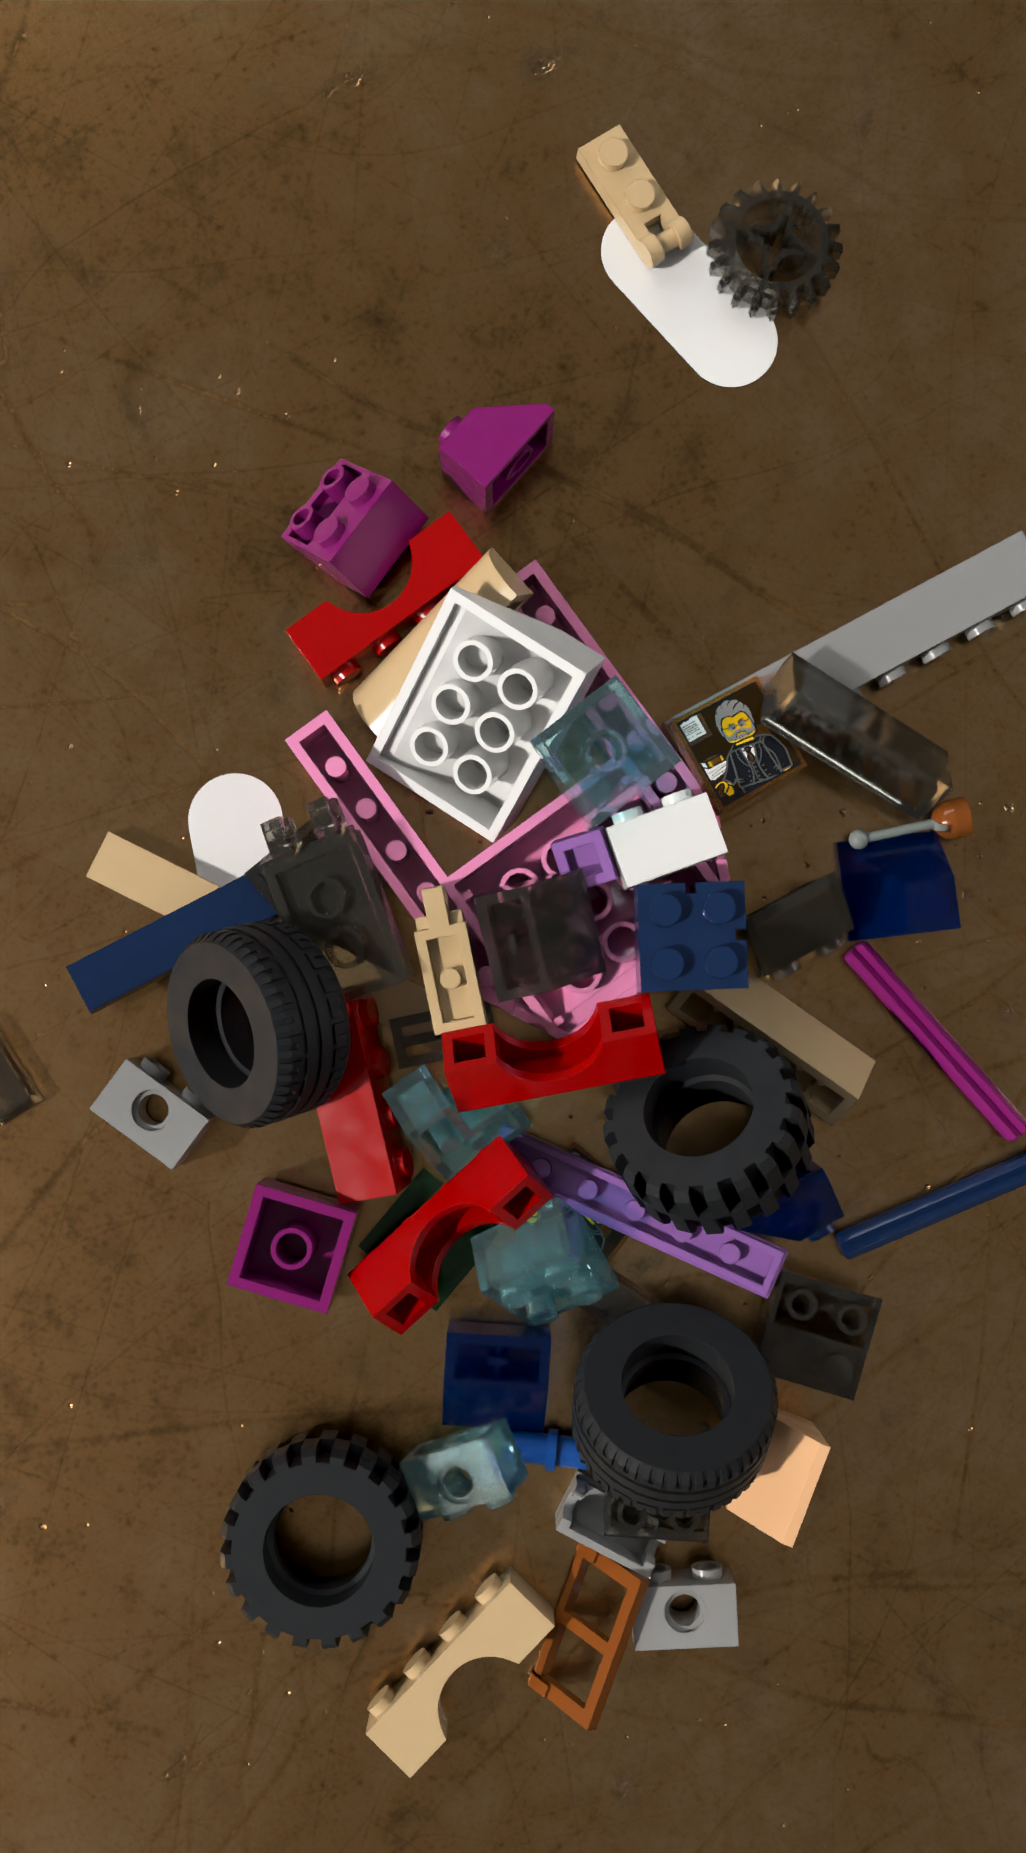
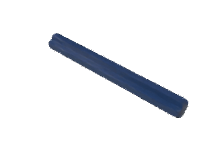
M1026 1153L836 1234V1241L841 1253L847 1259H853L1026 1185Z

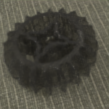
M778 178L772 182L770 191H766L758 180L752 185L750 195L740 189L734 194L733 205L729 203L723 204L718 214L720 220H716L711 225L709 235L713 240L708 242L706 255L714 260L710 263L709 274L712 277H722L717 286L718 294L729 291L734 292L731 300L732 309L740 306L743 301L750 304L748 309L750 318L757 315L759 308L766 309V315L770 322L777 318L780 308H782L789 319L796 316L799 305L807 311L810 310L817 301L816 296H826L831 287L829 280L835 279L840 270L839 263L836 260L843 253V244L835 241L841 232L840 224L827 223L832 215L831 206L821 209L815 207L818 200L817 191L808 195L807 198L799 195L801 191L799 182L793 184L790 192L783 191L782 184ZM760 220H776L766 226L754 224V222ZM793 227L803 235L807 242L797 237ZM776 236H780L777 247L780 253L775 256L772 266H769L768 262L771 252L768 250L770 246H773ZM738 252L741 253L742 259L749 261L754 266L756 275L746 268ZM797 273L803 275L788 282H772L775 277L783 274L793 277Z

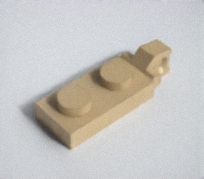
M445 885L422 889L426 916L415 918L417 931L414 932L434 1033L435 1035H440L444 1032L488 1024L468 922L464 919L463 910L451 911Z

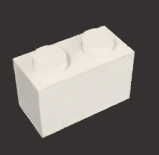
M688 788L661 798L663 808L644 814L641 806H637L611 816L614 825L607 827L604 831L624 891L636 885L645 884L715 859L728 852L707 792L693 796L691 789Z

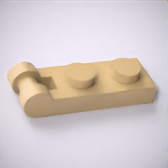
M620 124L578 148L577 161L648 268H653L663 262L665 254L674 248L677 251H681L693 244L694 235L689 223L684 217L678 215ZM658 223L663 232L655 236L648 229Z

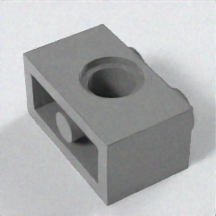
M145 1056L143 1060H140L138 1057L128 1058L92 1104L90 1110L173 1170L182 1165L217 1116L203 1105L190 1086H186L182 1091L167 1079L170 1071L149 1056ZM153 1094L163 1097L168 1104V1115L163 1122L154 1121L147 1114L146 1104Z
M698 1561L693 1563L691 1568L671 1569L667 1564L655 1563V1567L648 1579L650 1581L632 1629L635 1651L739 1646L736 1582L730 1567H722V1564L716 1561ZM687 1594L696 1599L694 1605L686 1611H676L670 1607L672 1600L679 1595Z

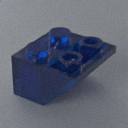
M449 1321L446 1340L442 1425L544 1432L551 1353L550 1327Z

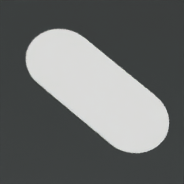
M614 218L608 225L601 244V258L605 271L614 284L685 361L706 381L722 387H741L763 376L773 363L777 352L778 336L775 324L768 312L693 232V244L681 251H677L674 248L665 254L663 262L653 268H648ZM658 223L648 229L655 236L663 232Z
M225 774L207 782L195 795L189 809L188 826L198 876L222 887L290 852L280 803L274 792L261 780L246 774ZM300 907L280 916L304 928Z

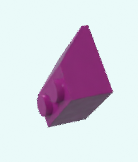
M547 403L475 407L463 419L456 416L446 425L438 439L441 442L438 448L442 476L487 515L552 443L555 410Z

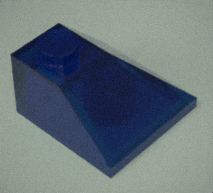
M935 831L910 833L868 842L867 846L863 849H854L849 844V841L835 843L847 942L961 928L955 877Z
M811 1160L806 1173L797 1172L796 1175L800 1186L789 1198L783 1194L777 1200L780 1206L778 1210L768 1217L762 1212L750 1218L753 1225L739 1231L801 1241L808 1237L809 1241L812 1242L836 1229L834 1222L844 1217V1213L825 1171ZM732 1224L735 1230H738L736 1225Z

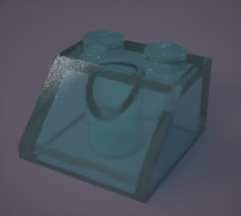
M616 675L530 741L559 790L589 829L598 826L681 761Z

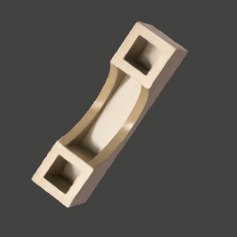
M511 1566L500 1577L496 1573L490 1575L476 1591L474 1597L477 1601L465 1614L460 1610L456 1611L440 1629L439 1636L441 1639L429 1651L425 1648L417 1651L406 1664L403 1670L405 1676L393 1689L389 1685L383 1687L367 1708L370 1713L365 1734L410 1778L447 1740L448 1717L442 1704L441 1691L451 1674L463 1664L481 1657H499L519 1664L555 1627L554 1608Z

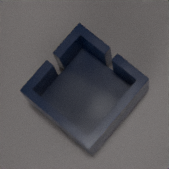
M744 881L696 882L690 886V893L687 894L685 883L639 884L633 887L637 992L749 988L747 940H736V931L746 929Z

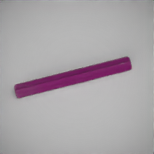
M861 941L854 945L844 956L845 961L1003 1138L1014 1141L1026 1132V1119L874 948L866 941Z

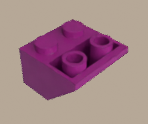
M340 458L335 466H332L324 473L320 486L308 502L297 509L292 515L290 525L281 538L341 584L368 598L409 545V540L419 532L429 517L392 480Z

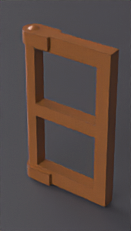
M578 1542L576 1547L577 1553L554 1613L555 1627L546 1635L534 1670L531 1671L527 1684L543 1698L549 1699L587 1731L597 1729L650 1581L641 1574ZM590 1563L627 1588L610 1638L573 1611ZM566 1627L603 1654L586 1703L549 1675Z

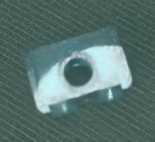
M506 1417L420 1443L399 1463L422 1521L440 1516L446 1522L452 1521L469 1513L472 1507L485 1503L488 1509L501 1507L516 1497L515 1491L529 1476ZM460 1468L467 1471L472 1480L468 1479Z

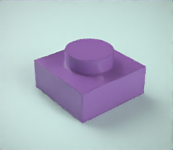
M603 825L554 840L550 844L567 894L615 880L619 876Z

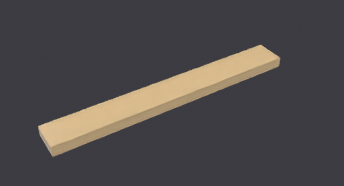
M109 831L86 877L164 916L220 888V886ZM282 917L275 919V921L286 923L307 935L322 950L334 969L342 990L366 985L368 997H372L376 1002L379 1023L443 1054L442 1034L435 1035L425 988Z

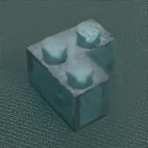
M425 1064L401 1078L398 1083L382 1093L406 1136L447 1182L473 1160L480 1150L488 1146L499 1135L507 1142H510L533 1126L518 1102L458 1113L450 1088L445 1089Z

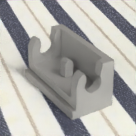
M577 1469L555 1512L556 1531L649 1579L655 1567L656 1558H654L657 1546L660 1542L665 1544L667 1541L668 1528L666 1522L668 1517H662L660 1514L652 1515L646 1510L639 1511L634 1506L629 1507L623 1503L624 1500H618L612 1496L611 1492H606L602 1488V1484L597 1483L592 1475Z

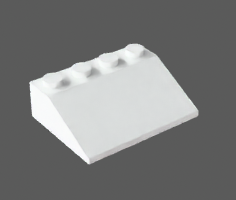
M453 586L448 592L366 761L494 843L516 821L606 658L556 627Z

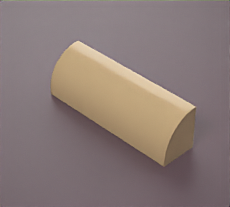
M490 548L455 585L515 611L534 594L494 548ZM448 593L353 692V701L358 713L377 737Z
M749 971V988L683 990L675 993L666 1009L688 1025L695 1026L697 1031L707 1030V1025H725L730 1033H733L734 1028H742L753 1032L756 1040L759 1038L767 1039L776 1046L780 1056L786 1057L793 1067L809 1110L831 1126L859 1100L876 1061Z

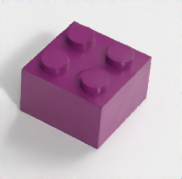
M266 1177L263 1178L255 1186L226 1285L327 1314L335 1298L361 1205L354 1203L339 1205L337 1198Z

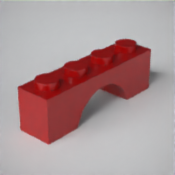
M450 511L409 540L412 555L411 575L401 595L391 604L373 612L354 613L340 609L325 601L285 630L293 644L326 688L334 682L337 686H342L352 680L362 670L359 664L372 654L376 653L378 657H381L393 650L403 640L400 634L413 624H418L449 592L450 588L455 586L481 559L483 555Z
M650 993L599 1002L596 1004L593 1015L582 1028L566 1037L551 1041L534 1042L520 1040L507 1035L494 1023L442 1033L444 1074L458 1113L665 1074Z
M499 1135L488 1146L480 1150L477 1156L450 1181L443 1184L439 1191L414 1214L406 1218L378 1247L369 1252L347 1275L371 1316L402 1335L439 1301L438 1276L441 1264L451 1246L463 1234L485 1224H501L516 1231L554 1195L528 1159Z

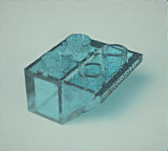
M559 1197L548 1201L516 1231L499 1224L470 1238L480 1292L531 1326L551 1323L558 1318L559 1314L577 1306L594 1304L604 1294L619 1288L618 1279L584 1217Z

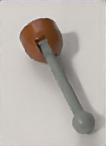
M957 797L939 803L932 811L931 819L871 832L856 829L850 833L848 840L854 849H863L867 846L868 842L933 829L945 839H958L972 835L973 819L966 799L964 797Z

